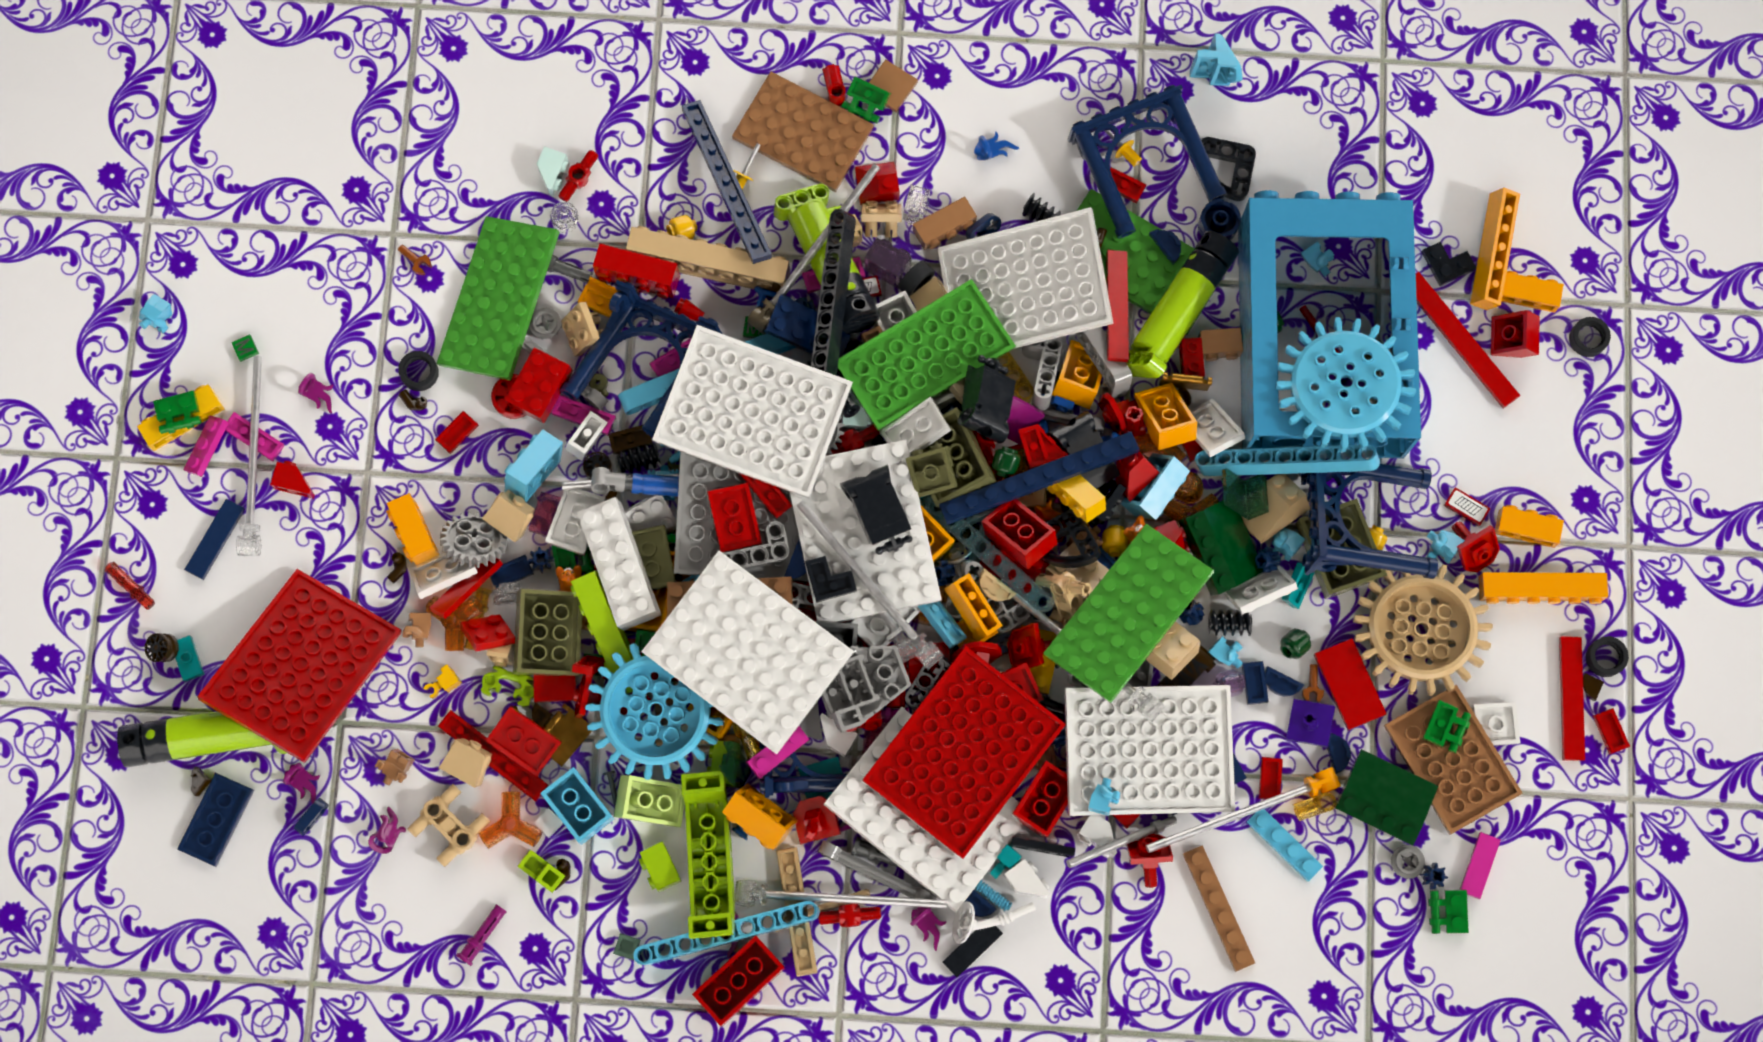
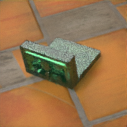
M1227 468L1222 470L1223 502L1227 507L1247 520L1269 512L1266 476L1257 475L1243 480Z

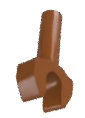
M403 244L398 248L400 253L413 262L412 270L414 273L425 275V272L419 268L423 263L432 268L431 261L427 255L418 257Z
M1310 664L1309 686L1302 690V697L1305 701H1309V694L1313 692L1316 694V703H1319L1324 696V690L1319 689L1317 686V664Z

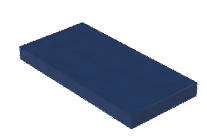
M215 772L177 850L217 867L254 790Z

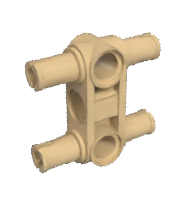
M1068 571L1054 575L1040 573V576L1038 575L1036 578L1038 586L1050 588L1056 607H1053L1049 618L1061 622L1063 626L1068 623L1083 604L1082 595L1087 596L1091 592V585L1089 583L1077 581L1075 576Z
M454 784L440 797L435 796L432 800L426 802L424 808L420 811V816L407 828L414 837H417L429 824H433L449 841V846L436 858L444 867L458 854L461 855L466 850L472 848L478 838V834L491 822L481 813L469 826H465L448 809V805L462 793ZM438 805V814L431 816L430 808ZM462 835L468 836V842L465 845L459 844V838Z

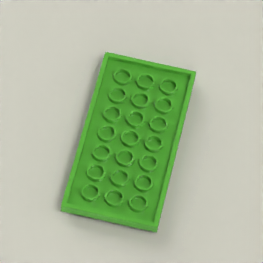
M1090 189L1077 211L1091 207L1094 214L1096 231L1098 228L1107 230L1104 242L1100 248L1105 280L1107 250L1127 251L1128 301L1151 314L1194 248L1180 240L1181 253L1178 261L1172 265L1149 236V232L1162 229L1129 210L1127 211L1136 231L1127 237L1118 239L1115 234V226L1101 194ZM1196 320L1194 321V323L1192 324V326L1190 327V329L1188 330V332L1186 333V335H1188V333L1190 332L1191 328H1192L1193 325L1195 324Z
M485 217L437 360L439 366L511 381L560 233L557 229Z
M971 279L839 358L837 369L844 379L853 382L851 391L876 430L879 431L929 397L933 398L958 381L965 379L968 365L975 368L984 366V363L978 362L977 358L979 355L998 359L1013 350L1016 345Z
M1145 524L1044 651V655L1109 703H1112L1212 576L1214 570L1154 528Z

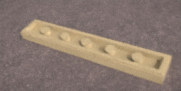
M798 848L776 850L782 890L805 892ZM784 900L785 906L804 902L798 900ZM806 906V907L804 908V915H805L806 917H809V916H808L807 906ZM787 911V922L789 923L793 920L794 914L792 911ZM810 922L789 927L796 976L817 974Z

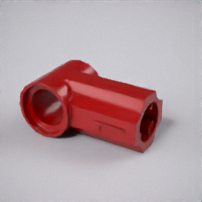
M827 65L822 69L828 92V101L840 107L846 100V88L843 85L839 65ZM835 93H840L841 95H840V96H834L833 94H835Z
M1136 406L1128 407L1125 413L1127 428L1124 434L1132 432L1134 438L1146 435L1142 409Z

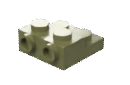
M942 443L930 446L931 451L924 453L923 449L910 452L911 456L905 458L914 490L918 492L919 497L958 486L952 468L954 464L949 447H943Z

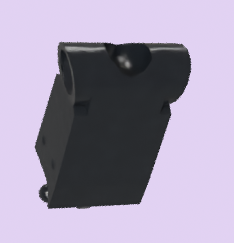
M979 355L977 358L978 362L984 363V366L975 368L968 365L962 401L963 411L958 418V424L972 431H977L982 436L1001 444L1007 439L1009 434L1007 420L1010 417L1016 381L1006 376L1009 369L1003 367L998 359Z
M1085 411L1072 418L1067 426H1058L1046 433L1068 455L1103 442L1099 432L1095 430V421L1089 411ZM1115 462L1080 475L1102 495L1106 496L1109 489L1116 486V481L1113 479L1119 476L1120 473Z
M888 464L872 470L866 477H855L840 483L844 494L853 504L869 544L872 543L874 545L889 539L884 546L875 549L876 554L881 555L886 551L897 552L905 543L912 542L913 538L911 535H906L904 538H894L898 534L911 530V526L891 483Z

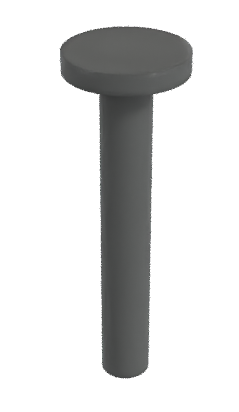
M610 771L603 773V776L607 775L615 808L617 793L612 774L616 772Z

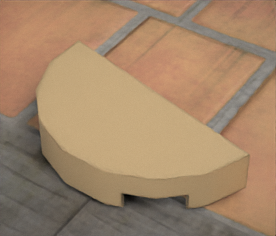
M982 569L979 576V585L986 597L994 601H1004L1011 599L1017 594L986 569Z

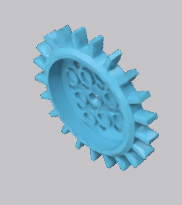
M1336 317L1333 325L1335 332L1327 334L1324 326L1319 321L1315 324V332L1318 335V338L1312 341L1303 331L1299 333L1298 339L1305 346L1302 351L1290 345L1286 347L1285 353L1296 359L1295 364L1290 365L1279 362L1277 370L1291 374V380L1277 381L1276 389L1291 390L1292 397L1280 400L1279 406L1280 408H1287L1295 405L1298 410L1297 413L1289 418L1288 423L1291 426L1304 419L1309 424L1303 433V438L1305 439L1310 437L1315 429L1324 433L1321 439L1322 448L1329 444L1330 436L1340 437L1341 452L1346 451L1349 444L1348 438L1357 437L1361 450H1366L1368 441L1365 435L1371 432L1374 433L1380 443L1385 442L1386 435L1380 427L1387 423L1392 429L1398 431L1402 424L1392 416V413L1396 410L1402 414L1409 415L1412 407L1399 402V397H1414L1416 394V388L1401 386L1402 379H1410L1415 375V369L1400 371L1397 365L1407 359L1408 352H1400L1393 356L1388 349L1393 347L1396 337L1393 335L1384 344H1381L1375 339L1380 329V326L1377 324L1371 329L1369 335L1359 333L1361 319H1355L1352 331H1343L1342 321L1340 317ZM1335 348H1341L1342 352L1337 353ZM1364 355H1370L1371 359H1365ZM1323 358L1325 362L1319 363L1317 359ZM1352 365L1354 369L1349 370L1346 366ZM1377 371L1382 372V373H1383V376L1378 377V376L1376 375V372H1377ZM1334 375L1336 379L1330 380L1328 376ZM1342 378H1349L1352 381V385L1344 387L1340 380ZM1358 382H1364L1365 386L1360 387ZM1316 385L1318 390H1312L1311 386ZM1346 392L1348 396L1342 397L1340 393ZM1375 399L1377 403L1371 404L1369 400ZM1327 402L1330 406L1325 408L1322 403ZM1352 409H1357L1359 414H1353Z
M636 643L630 645L633 660L626 663L622 655L615 652L612 654V657L618 664L619 669L615 673H612L603 666L598 669V672L609 681L605 688L598 684H591L589 686V690L593 693L601 694L602 697L600 704L591 703L585 705V710L591 712L600 711L601 721L592 722L587 728L594 731L599 728L604 729L606 737L599 740L595 747L597 749L604 748L608 743H611L616 748V751L608 760L610 764L618 761L621 755L630 759L626 766L625 774L630 775L635 770V765L638 762L645 764V780L651 779L653 765H662L665 779H670L672 777L670 763L678 761L681 769L686 773L691 770L690 764L685 758L687 754L692 752L701 761L707 758L697 745L702 739L709 744L716 745L718 739L706 732L708 725L722 726L725 720L719 717H711V707L713 706L681 681H679L678 685H673L672 678L674 676L648 656H641L639 647ZM653 672L658 673L659 677L657 680L652 679L651 675ZM627 687H631L633 689V693L631 695L626 693ZM648 692L653 694L652 700L646 698ZM667 698L673 699V705H667ZM654 703L661 705L662 712L660 715L652 714L651 706ZM688 703L693 704L694 709L692 711L687 710L686 706ZM622 707L627 708L628 712L626 715L621 714L620 710ZM642 713H646L648 715L647 720L641 719ZM662 718L668 720L667 726L661 724ZM682 724L688 725L687 731H682ZM637 733L642 734L641 741L636 740L635 735ZM656 739L662 740V746L656 745Z

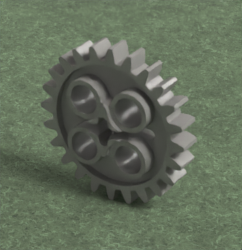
M468 512L466 517L460 513L459 519L453 516L452 521L447 520L446 526H442L440 546H442V552H447L446 557H453V562L459 560L460 566L468 563L469 568H471L472 564H476L477 568H479L480 563L488 566V561L495 563L496 558L501 559V555L505 554L507 548V536L484 521L483 517H480L479 512L475 516Z

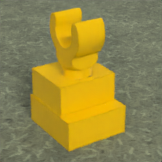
M447 664L440 669L442 674L436 678L438 681L433 684H427L423 688L424 690L434 688V693L429 696L432 699L438 696L441 688L449 693L462 684L456 673Z

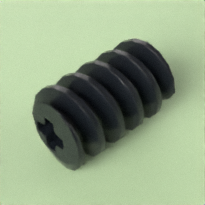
M1033 193L1025 203L1022 213L1024 217L1030 214V221L1035 219L1040 221L1059 216L1062 211L1054 214L1055 207L1052 206L1050 209H1047L1049 202L1041 205L1042 198L1034 200L1035 193Z
M652 442L651 449L644 444L643 451L637 446L635 453L629 448L627 455L620 451V457H617L621 473H626L627 470L630 475L633 474L634 468L640 473L642 466L647 471L649 470V464L654 469L657 468V462L661 464L657 446L654 442Z
M1211 609L1208 616L1209 634L1211 630H1214L1215 636H1217L1219 630H1222L1223 635L1226 636L1227 631L1230 630L1231 635L1234 636L1236 630H1238L1240 636H1242L1244 630H1247L1248 636H1251L1252 615H1249L1248 612L1241 616L1239 610H1235L1234 615L1231 610H1227L1226 614H1224L1222 609L1216 615L1215 610Z

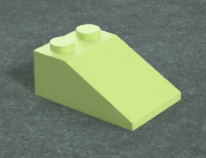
M620 775L614 817L681 827L685 805L682 796V785L653 779L645 780V778L631 775Z

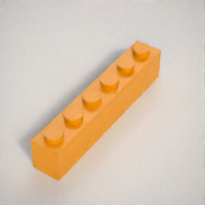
M1504 187L1489 194L1470 301L1471 305L1484 310L1501 306L1520 193Z
M1483 572L1478 576L1479 600L1486 601L1487 604H1497L1499 601H1507V604H1517L1519 601H1527L1528 604H1538L1540 601H1548V604H1559L1561 601H1568L1569 604H1580L1581 601H1589V604H1601L1603 600L1608 598L1607 573Z

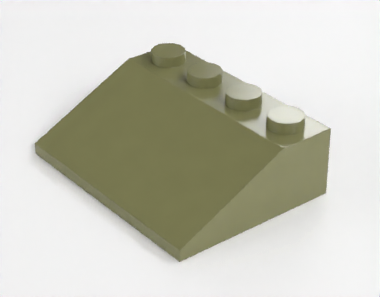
M957 407L943 415L951 431L923 449V453L931 451L930 446L942 443L943 447H949L954 464L952 468L958 486L930 494L936 507H939L941 503L997 482L974 432L958 424V418L962 411Z
M1354 499L1340 504L1341 517L1349 533L1364 546L1377 550L1358 500ZM1325 514L1327 524V522H1330V518ZM1307 515L1299 518L1296 522L1299 534L1305 538L1303 544L1306 552L1309 551L1312 545L1311 538H1309L1311 520L1308 519ZM1328 529L1332 540L1339 541L1341 539V536L1335 529ZM1345 541L1341 545L1342 547L1351 548ZM1336 565V569L1330 572L1315 570L1316 578L1325 599L1343 594L1387 576L1386 570L1356 565Z
M520 589L517 591L513 674L579 676V673L572 672V665L580 660L582 614L579 609V599L572 592Z

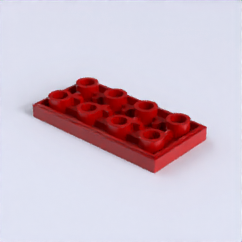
M1353 638L1314 654L1347 731L1387 715Z
M533 675L534 702L572 701L573 692L576 689V676Z

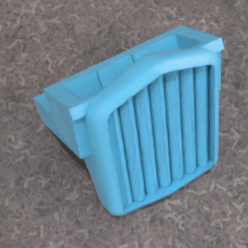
M1214 34L1209 49L1197 50L1190 68L1191 78H1209L1210 85L1229 86L1230 83H1237L1243 80L1241 65L1221 34Z

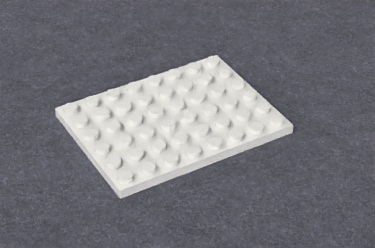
M1091 207L938 247L943 284L946 292L949 293L972 279L1016 345L1015 348L1114 324L1094 214Z
M697 325L652 441L800 496L810 498L853 382Z
M906 440L825 456L810 498L790 492L804 562L826 556L831 576L851 571L797 507V504L802 500L896 610L942 600L918 492L914 489L905 459L910 457ZM888 464L891 483L911 526V530L898 534L894 538H904L906 535H911L913 540L910 543H905L897 552L886 551L878 555L875 549L884 546L889 539L874 545L872 543L869 544L853 504L844 494L840 483L855 477H866L872 470ZM806 567L817 621L843 622L887 612L853 571L852 574L857 592L816 603Z
M721 551L716 553L641 651L775 754L779 753L854 653L852 649Z
M1230 685L1134 687L1137 693L1133 697L1122 689L1112 703H1109L1090 688H1064L1068 816L1103 815L1088 811L1091 795L1098 784L1102 785L1103 778L1112 780L1110 784L1112 793L1113 791L1120 792L1119 803L1113 804L1110 802L1108 806L1111 807L1109 815L1235 811Z
M901 707L823 805L938 899L947 900V906L954 912H957L997 860V856L1022 827L1023 824L1012 814L1019 802L1011 796L968 854L962 859L863 782L862 779L912 716Z

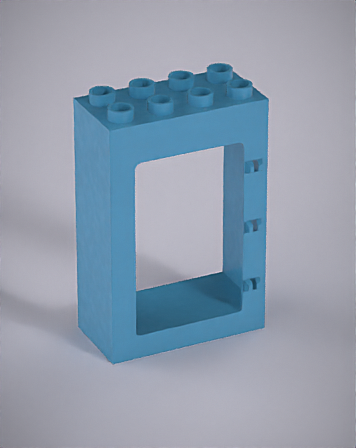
M1271 190L1256 192L1254 198H1249L1238 228L1239 322L1243 352L1240 356L1241 430L1245 434V439L1242 440V449L1321 446V439L1324 433L1315 429L1310 437L1307 439L1303 438L1304 430L1309 424L1304 419H1301L1296 424L1290 426L1288 423L1289 418L1298 411H1281L1279 409V390L1276 389V382L1278 381L1275 240L1281 236L1384 238L1389 245L1391 336L1394 335L1396 337L1392 347V355L1395 356L1404 351L1408 352L1407 359L1397 365L1400 371L1415 369L1414 377L1402 379L1401 386L1416 388V394L1414 397H1399V402L1412 407L1409 415L1402 414L1396 410L1392 413V416L1402 424L1398 431L1392 429L1387 423L1380 427L1386 435L1385 442L1380 443L1373 432L1365 436L1368 445L1375 447L1379 458L1404 459L1421 438L1413 200H1401L1400 194L1394 192L1378 194L1376 200L1360 199V194L1357 192H1341L1336 194L1335 199H1319V193L1314 191L1298 192L1295 194V198H1279V193ZM1330 436L1327 446L1340 445V437ZM1357 437L1348 438V445H1359Z

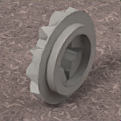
M541 308L533 313L529 327L534 336L542 340L551 339L553 336L558 335L561 328V318L555 310ZM542 317H544L547 322H551L550 324H548V330H546L544 326L540 327V325L543 324Z
M1402 845L1394 851L1391 857V868L1394 869L1398 876L1404 879L1415 878L1424 870V855L1415 846ZM1413 855V857L1411 858V864L1413 867L1408 865L1402 868L1404 866V860H1402V857L1408 858Z

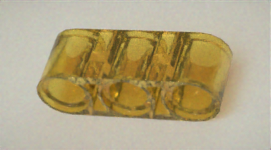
M1008 352L999 358L1007 360L1006 364H1002L1003 367L1009 369L1006 376L1015 374L1019 378L1016 380L1014 396L1030 403L1033 398L1034 388L1011 353ZM1025 390L1030 395L1028 397H1022L1019 394V392Z

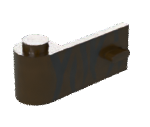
M1200 644L1199 653L1172 680L1165 676L1157 686H1160V684L1191 686L1204 671L1209 673L1216 665L1214 662L1216 658Z

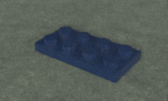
M780 294L764 332L812 354L818 312ZM843 329L839 358L843 356L851 334H846L843 332Z

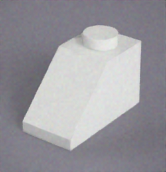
M590 411L568 441L565 450L582 461L608 422Z

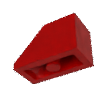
M286 460L284 463H276L270 483L275 490L314 499L315 494L301 470L296 466V463Z

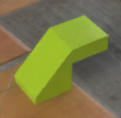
M531 849L517 865L551 893H553L565 877V875Z

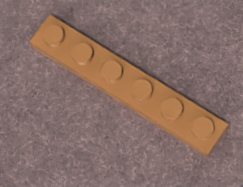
M1203 845L1183 853V857L1234 971L1237 972L1255 964Z

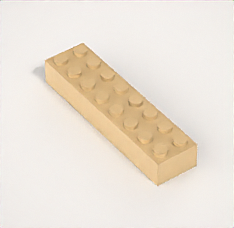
M643 226L631 227L626 246L628 251L677 263L679 273L750 289L759 286L763 289L778 292L790 276L789 261L784 257L775 256L772 259L752 264L744 248L736 247L732 249L722 243L714 245L703 239L691 240L684 235H669L662 230H657V232L650 231Z
M1073 542L1059 556L1081 555ZM1099 561L1078 568H1061L1049 565L1046 568V575L1062 574L1064 571H1068L1075 576L1077 581L1089 583L1092 592L1109 569ZM1091 592L1087 596L1082 595L1083 601L1087 599ZM1175 621L1145 660L1172 680L1199 653L1201 641Z

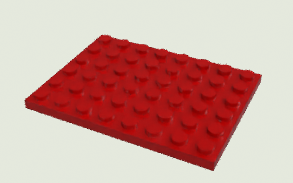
M296 569L197 698L199 701L305 763L401 635L402 630L301 570Z
M965 646L862 781L956 855L964 859L1066 724Z

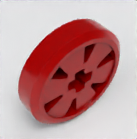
M513 374L511 381L499 379L491 392V400L496 411L509 419H519L526 416V414L508 406L505 402V398L519 374Z

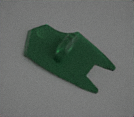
M724 741L723 744L727 754H723L719 769L734 787L740 789L751 774V768L746 763L749 759L743 756L739 743Z

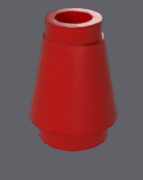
M680 298L674 310V313L678 315L684 314L695 322L699 321L698 318L700 316L703 317L705 314L687 298L685 300Z

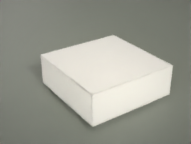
M549 808L534 822L548 838L564 824Z

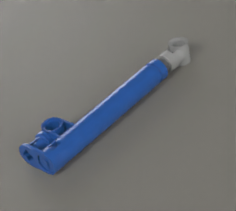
M597 467L592 471L591 490L599 495L607 494L609 491L624 492L627 489L631 490L632 494L642 493L645 495L678 497L679 476L641 475L640 473L626 476V473H614L605 467Z

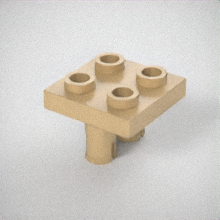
M877 201L862 203L861 222H865V237H870L871 229L872 238L878 236L877 222H885V237L890 238V230H892V238L898 237L897 222H902V205L896 201H887L886 204H878Z
M586 302L578 303L561 320L562 328L566 333L574 357L583 355L600 338L599 335L603 331V329L596 330L595 324L600 323L599 313L597 311L590 312Z

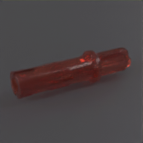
M110 562L105 567L104 571L130 594L131 599H136L147 610L155 605L154 600L144 591V587L138 585L115 562Z

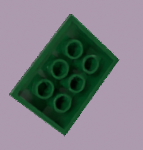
M1232 496L1178 520L1180 527L1182 526L1185 531V539L1193 556L1214 570L1212 576L1205 583L1211 596L1224 593L1263 572V568H1257L1255 557L1258 553Z
M1361 749L1334 807L1413 846L1439 786Z

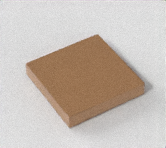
M885 59L869 83L891 93L886 107L897 113L917 85L918 79Z

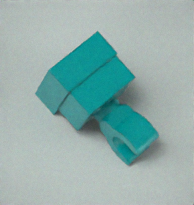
M1007 844L997 856L1000 862L990 874L997 879L1006 867L1012 869L1022 856Z

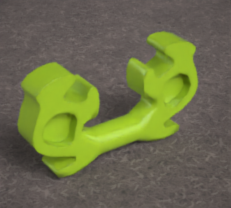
M493 666V669L497 672L486 673L483 676L482 688L480 690L484 695L491 697V689H496V693H500L502 685L499 683V680L508 679L521 685L513 693L515 699L518 696L522 698L517 704L521 707L530 706V701L534 698V688L527 682L534 681L530 675L513 674V672L507 671L503 667Z

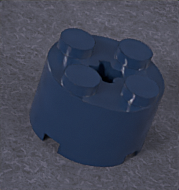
M1223 199L1210 201L1202 210L1198 221L1200 235L1203 236L1206 231H1214L1231 241L1235 237L1240 225V211L1235 204Z

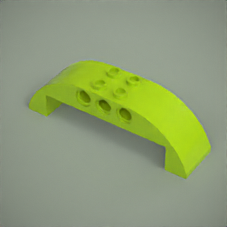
M712 771L681 774L682 796L685 802L690 895V916H688L689 939L733 935L735 929V895L730 821L722 813L728 804L724 772Z

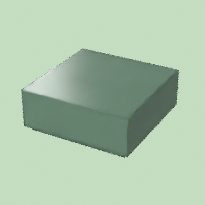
M620 933L613 954L634 960V951L639 947L641 940Z

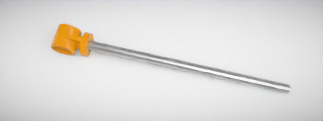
M1330 767L1315 773V779L1311 776L1304 778V785L1155 841L1145 847L1147 852L1151 853L1305 793H1308L1310 797H1315L1318 795L1319 790L1324 794L1341 787L1334 768Z

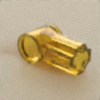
M735 722L732 724L736 737L742 742L747 759H750L762 750L759 749V741Z
M1323 793L1292 805L1298 821H1302L1330 812L1336 807L1337 802L1335 796L1331 793ZM1322 797L1330 799V808L1322 807L1320 802Z

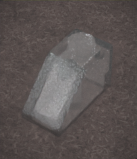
M911 184L903 212V220H906L908 224L913 225L925 218L930 201V190Z

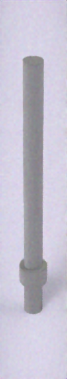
M1171 816L1162 821L1156 820L1151 822L1150 826L1067 860V866L1072 868L1150 834L1161 833L1165 828L1176 824L1177 819L1175 816Z

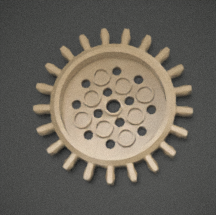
M1443 564L1438 569L1437 577L1434 579L1424 578L1422 575L1402 573L1403 578L1396 580L1392 572L1386 570L1387 576H1384V579L1389 585L1385 589L1381 588L1374 581L1369 583L1368 588L1378 597L1375 601H1371L1366 597H1360L1358 604L1370 609L1369 616L1355 615L1353 622L1368 625V632L1356 634L1354 641H1370L1372 648L1364 651L1361 658L1362 660H1367L1376 655L1381 663L1375 667L1372 673L1374 676L1381 674L1385 668H1388L1394 673L1390 679L1389 687H1395L1399 682V678L1402 677L1409 680L1408 694L1413 695L1417 689V681L1426 682V690L1429 696L1435 694L1436 687L1434 681L1440 679L1443 680L1448 692L1453 691L1455 686L1450 675L1455 672L1465 682L1471 679L1470 673L1463 665L1466 661L1478 668L1483 665L1484 661L1472 654L1475 647L1481 650H1489L1491 648V643L1479 640L1477 637L1478 632L1491 631L1493 624L1478 623L1476 615L1484 614L1489 607L1486 604L1473 608L1469 600L1477 595L1479 589L1475 587L1464 594L1458 588L1463 583L1464 574L1461 573L1455 578L1453 583H1450L1444 579L1447 565ZM1410 597H1416L1417 602H1412L1410 600ZM1431 599L1437 600L1438 604L1433 605ZM1392 613L1395 618L1389 619L1387 614ZM1413 616L1415 622H1410L1408 617ZM1429 619H1434L1436 624L1431 625ZM1450 622H1455L1457 627L1452 628ZM1419 624L1425 625L1427 633L1419 634L1416 626ZM1390 633L1393 638L1387 639L1385 634ZM1406 636H1411L1413 641L1408 642ZM1428 638H1432L1434 641L1433 645L1427 643ZM1448 642H1453L1455 647H1449ZM1404 656H1410L1411 661H1405ZM1425 659H1431L1432 664H1426Z

